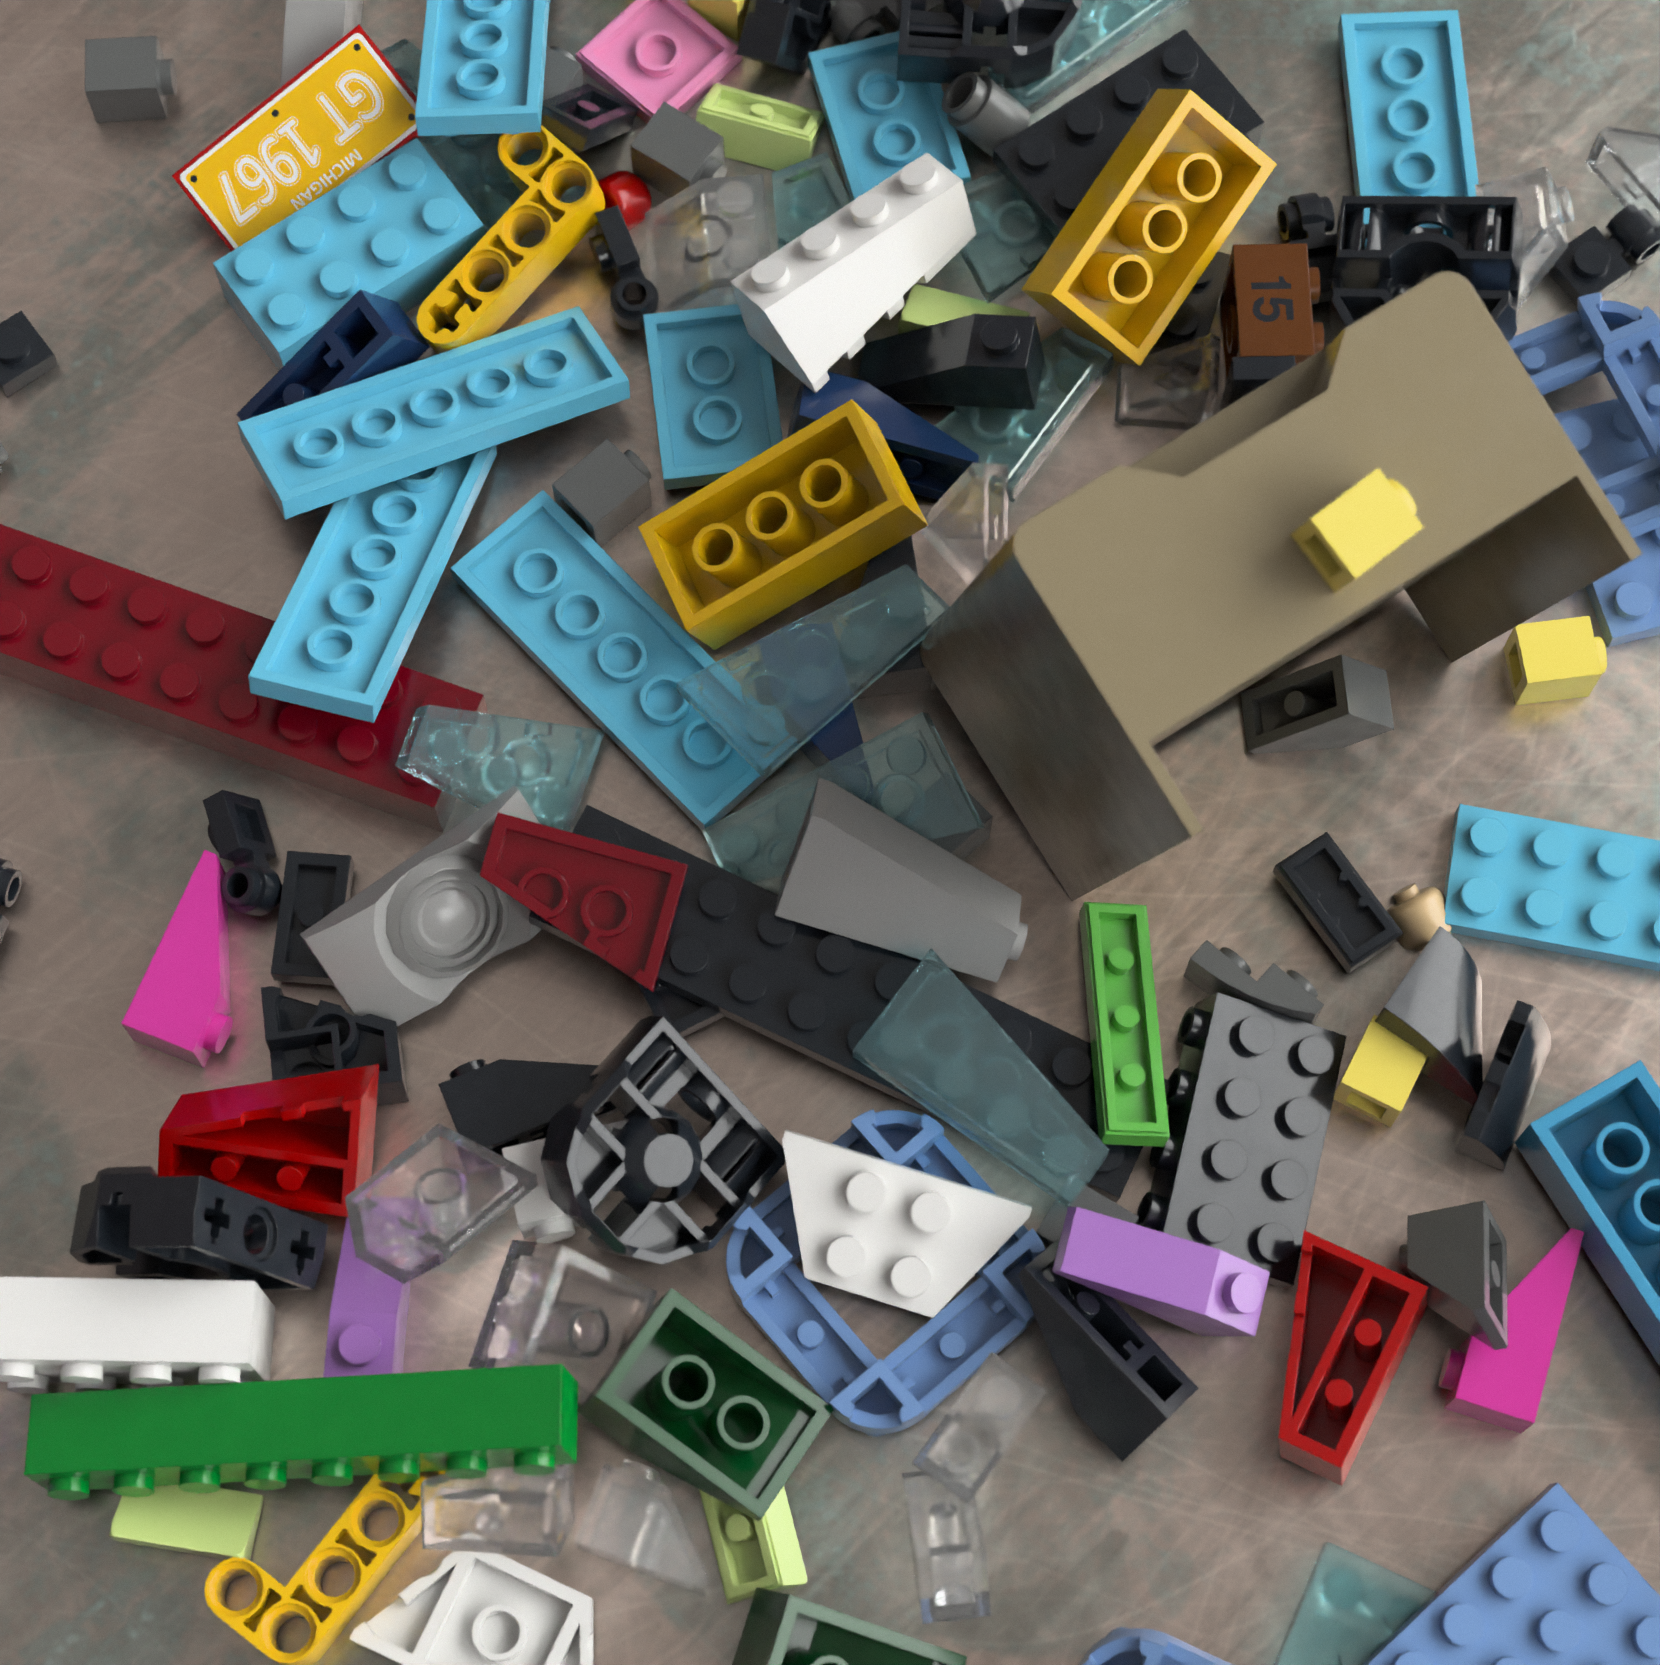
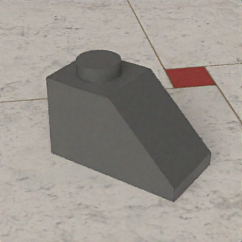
M1342 654L1241 692L1247 751L1254 754L1344 748L1394 730L1387 671Z
M1485 1200L1408 1215L1407 1244H1402L1399 1248V1259L1403 1275L1428 1287L1427 1304L1432 1310L1492 1349L1508 1348L1507 1240Z

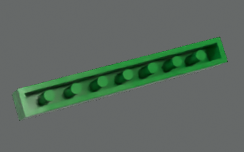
M563 1364L31 1394L24 1475L46 1489L49 1497L60 1500L86 1499L89 1497V1490L113 1489L112 1491L118 1495L144 1497L154 1494L155 1486L178 1485L180 1490L190 1493H213L220 1490V1483L244 1482V1485L249 1488L276 1490L286 1487L287 1479L311 1478L312 1483L322 1486H345L353 1482V1476L378 1474V1478L382 1481L408 1483L419 1480L420 1472L445 1471V1475L456 1479H478L487 1476V1468L513 1467V1471L521 1475H548L555 1472V1465L577 1464L578 1382Z

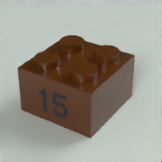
M1307 243L1233 245L1219 300L1224 388L1232 357L1295 356L1297 365L1324 349L1323 323L1313 322L1312 304H1318L1320 297V273L1318 267H1309Z

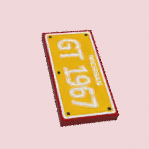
M358 25L176 171L172 177L230 251H233L415 138H420L421 136H418L415 121L417 97L365 30Z

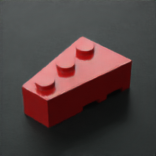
M379 1064L182 1094L159 1130L158 1176L201 1175L284 1208L354 1218L372 1180Z
M1305 1230L1303 1231L1293 1328L1278 1437L1280 1457L1342 1486L1427 1309L1428 1287Z

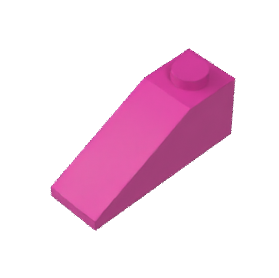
M204 850L121 1023L133 1041L201 1068L205 1067L211 1052L218 1054L224 1048L233 1025V1019L229 1017L231 1012L228 904L221 890L222 880L226 872L218 856L207 850Z
M1571 1228L1507 1295L1508 1348L1494 1350L1470 1335L1460 1345L1459 1350L1453 1348L1448 1350L1439 1378V1387L1448 1389L1443 1409L1520 1434L1535 1423L1582 1243L1583 1231Z

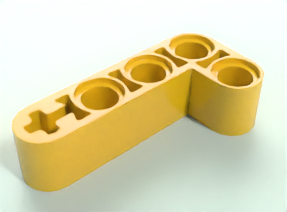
M541 126V132L502 133L500 135L497 145L499 158L511 180L523 194L429 294L418 309L416 319L418 329L436 354L494 335L596 225L595 213L603 211L605 208L603 192L589 166L543 126ZM532 149L542 150L541 156L533 164L526 166L518 165L519 158L526 151ZM574 186L586 187L584 195L579 200L572 203L561 202L562 195L569 188ZM533 230L545 231L543 239L537 245L529 248L520 247V241L528 232ZM489 275H504L502 283L494 291H479V286L483 279ZM467 299H470L476 310L474 312L465 302ZM448 322L456 327L458 326L452 333L443 328Z
M439 1471L437 1477L432 1481L427 1477H420L408 1491L411 1497L418 1502L410 1510L396 1493L389 1490L394 1484L393 1482L382 1481L378 1478V1474L373 1475L286 1586L282 1585L256 1563L246 1558L232 1557L221 1561L209 1573L205 1581L204 1590L207 1605L220 1619L281 1665H314L324 1656L452 1493L458 1479L445 1475V1471ZM413 1482L397 1484L405 1493ZM381 1507H391L397 1510L399 1516L398 1526L389 1538L375 1541L366 1537L364 1530L365 1521L370 1513ZM337 1562L352 1564L355 1576L351 1588L345 1594L337 1597L326 1596L321 1587L322 1575L331 1564ZM252 1575L257 1584V1593L253 1602L244 1609L230 1610L225 1601V1591L229 1583L236 1577ZM294 1617L306 1618L310 1626L308 1642L297 1652L283 1653L279 1649L277 1642L278 1631L281 1625Z

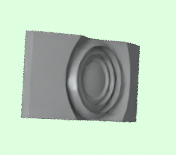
M514 785L300 934L354 1016L372 1014L396 1021L397 1026L441 1004L469 973L486 961L530 941L542 930L529 923L530 909L480 876L497 812L539 823L521 792Z

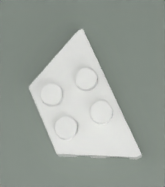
M787 1129L783 1136L782 1143L804 1276L819 1283L934 1318L1026 1222L1031 1214L1032 1206Z
M468 1539L442 1560L441 1565L427 1576L418 1578L399 1593L400 1597L367 1623L364 1621L357 1626L349 1638L352 1642L400 1665H594L593 1599Z

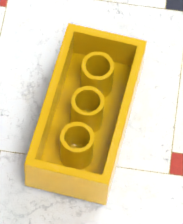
M1157 89L1021 290L1108 360L1140 366L1277 164L1191 89Z
M851 399L641 524L638 528L686 631L716 650L927 527L928 524L877 422Z

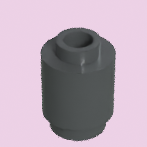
M973 72L961 74L949 85L942 99V109L947 113L948 122L992 157L994 148L1028 128V109L986 75H976Z

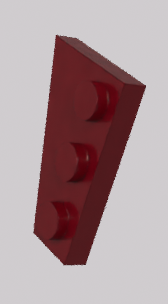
M497 812L480 876L654 992L689 866L688 864Z

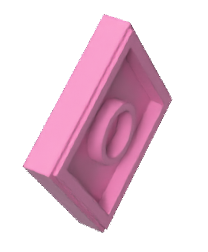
M634 0L576 53V60L582 64L583 71L614 97L637 108L636 115L645 123H648L664 102L685 114L709 92L713 84L719 83L742 61V56L736 55L738 50L736 44L684 1Z

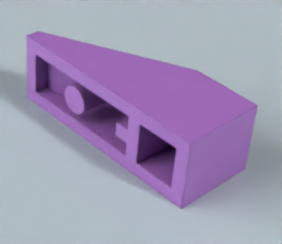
M365 1193L354 1218L347 1217L330 1307L323 1377L403 1373L418 1208L417 1196Z
M1068 1207L1052 1272L1201 1336H1255L1270 1274L1269 1271L1222 1250L1080 1207Z

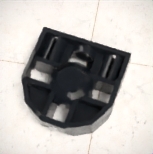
M902 0L897 81L951 84L963 73H981V67H992L994 74H1004L1003 88L1019 89L1050 76L1071 49L1080 23L1082 0H981L977 11L966 5L963 0H943V12L926 11V0ZM984 27L996 28L995 35L1007 34L1006 47L971 45L972 32L983 34Z
M1343 196L1338 213L1332 273V296L1329 304L1330 324L1334 336L1337 337L1348 326L1431 276L1440 272H1454L1470 282L1507 342L1512 340L1517 332L1524 240V214L1518 198L1482 196ZM1364 208H1370L1369 224H1364ZM1488 209H1494L1493 225H1487ZM1422 224H1434V225H1437V226H1440V227H1437V228H1426V227H1421V226H1419V225H1422ZM1489 240H1492L1491 251H1488Z
M648 1016L641 1019L589 1076L594 1087L587 1094L582 1093L574 1103L563 1105L552 1116L540 1158L550 1199L568 1217L573 1218L581 1228H585L591 1233L588 1239L598 1250L662 1265L712 1249L786 1163L783 1146L663 1016ZM676 1093L679 1094L680 1098L692 1111L710 1122L709 1126L700 1136L697 1135L687 1119L674 1110L664 1107ZM607 1099L624 1115L623 1118L627 1122L621 1130L613 1128L611 1133L594 1116V1113ZM654 1119L664 1126L667 1133L658 1134L648 1120ZM659 1186L672 1187L670 1194L666 1196L667 1198L651 1196ZM611 1189L614 1192L621 1191L625 1197L602 1221L594 1213L593 1209ZM692 1189L708 1206L719 1209L714 1215L717 1220L711 1226L705 1225L702 1230L678 1205L681 1200L690 1194Z
M151 1166L108 1167L99 1171L93 1182L81 1186L69 1253L78 1262L87 1265H116V1275L129 1279L255 1281L262 1290L314 1289L324 1257L328 1224L201 1175L159 1177Z

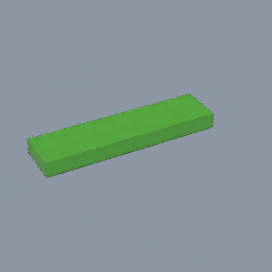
M1084 902L1079 912L1099 1143L1107 1145L1164 1147L1170 1137L1147 905Z

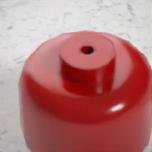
M619 170L597 181L605 199L604 210L618 205L628 231L651 214L652 198L649 189L635 174L630 171Z

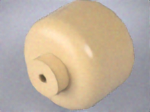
M1413 883L1393 894L1397 903L1386 911L1403 932L1398 942L1404 949L1422 951L1439 926L1451 934L1452 927L1445 924V897L1439 888L1429 886L1419 890L1416 883Z

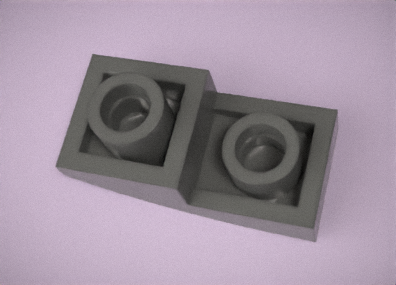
M1208 940L1190 958L1184 977L1210 996L1219 992L1310 1024L1315 1023L1324 1006L1316 998L1318 996L1317 990L1304 976L1293 970H1288L1285 973L1275 963L1256 981L1250 976L1251 969L1242 957L1227 947H1222L1219 950Z

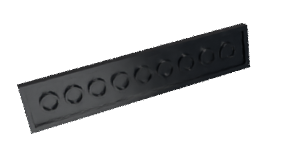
M586 805L572 833L688 864L689 866L656 983L698 1004L721 1012V1015L1065 1179H1068L1070 1176L1115 1203L1120 1199L1143 1146L1099 1143L1091 1043L901 953L775 916L777 894ZM533 911L530 912L529 923L592 952ZM1164 1078L1166 1094L1171 1085L1168 1086L1169 1080Z

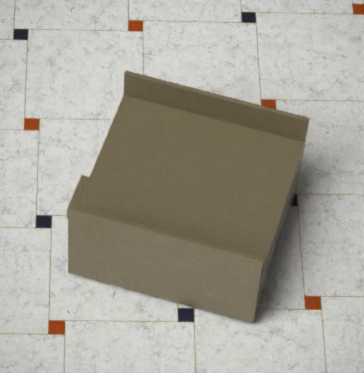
M1440 272L1348 326L1321 351L1128 467L1117 465L1023 522L925 635L920 645V657L925 668L1071 901H1074L1204 830L1152 746L1403 590L1407 592L1452 663L1627 564L1643 553L1470 282L1457 273ZM1379 468L1387 479L1397 481L1410 494L1416 506L1415 516L1423 528L1356 579L1334 593L1292 538L1291 534Z

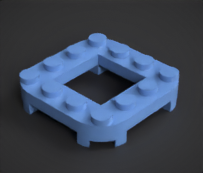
M1602 292L1578 297L1577 311L1516 335L1508 343L1541 395L1601 371L1604 372L1650 456L1648 460L1596 480L1632 538L1660 527V319L1648 306L1640 310L1626 303L1602 300Z
M872 1109L851 1121V1128L832 1143L996 1194L944 1136V1128L925 1113L920 1116L902 1110L875 1112ZM789 1179L754 1209L749 1206L733 1225V1232L727 1246L726 1268L730 1289L739 1306L811 1391L832 1406L834 1409L832 1415L850 1428L864 1432L869 1436L878 1437L902 1431L918 1423L1031 1325L1036 1317L1018 1274L1025 1266L1045 1251V1247L1033 1228L1028 1231L1022 1225L975 1274L977 1280L884 1360L881 1358L879 1360L876 1359L796 1266L802 1258Z

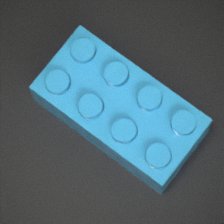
M415 138L213 262V266L224 298L279 371L360 289L398 302L404 312L407 313L423 303L429 294L486 233L484 224L421 142Z

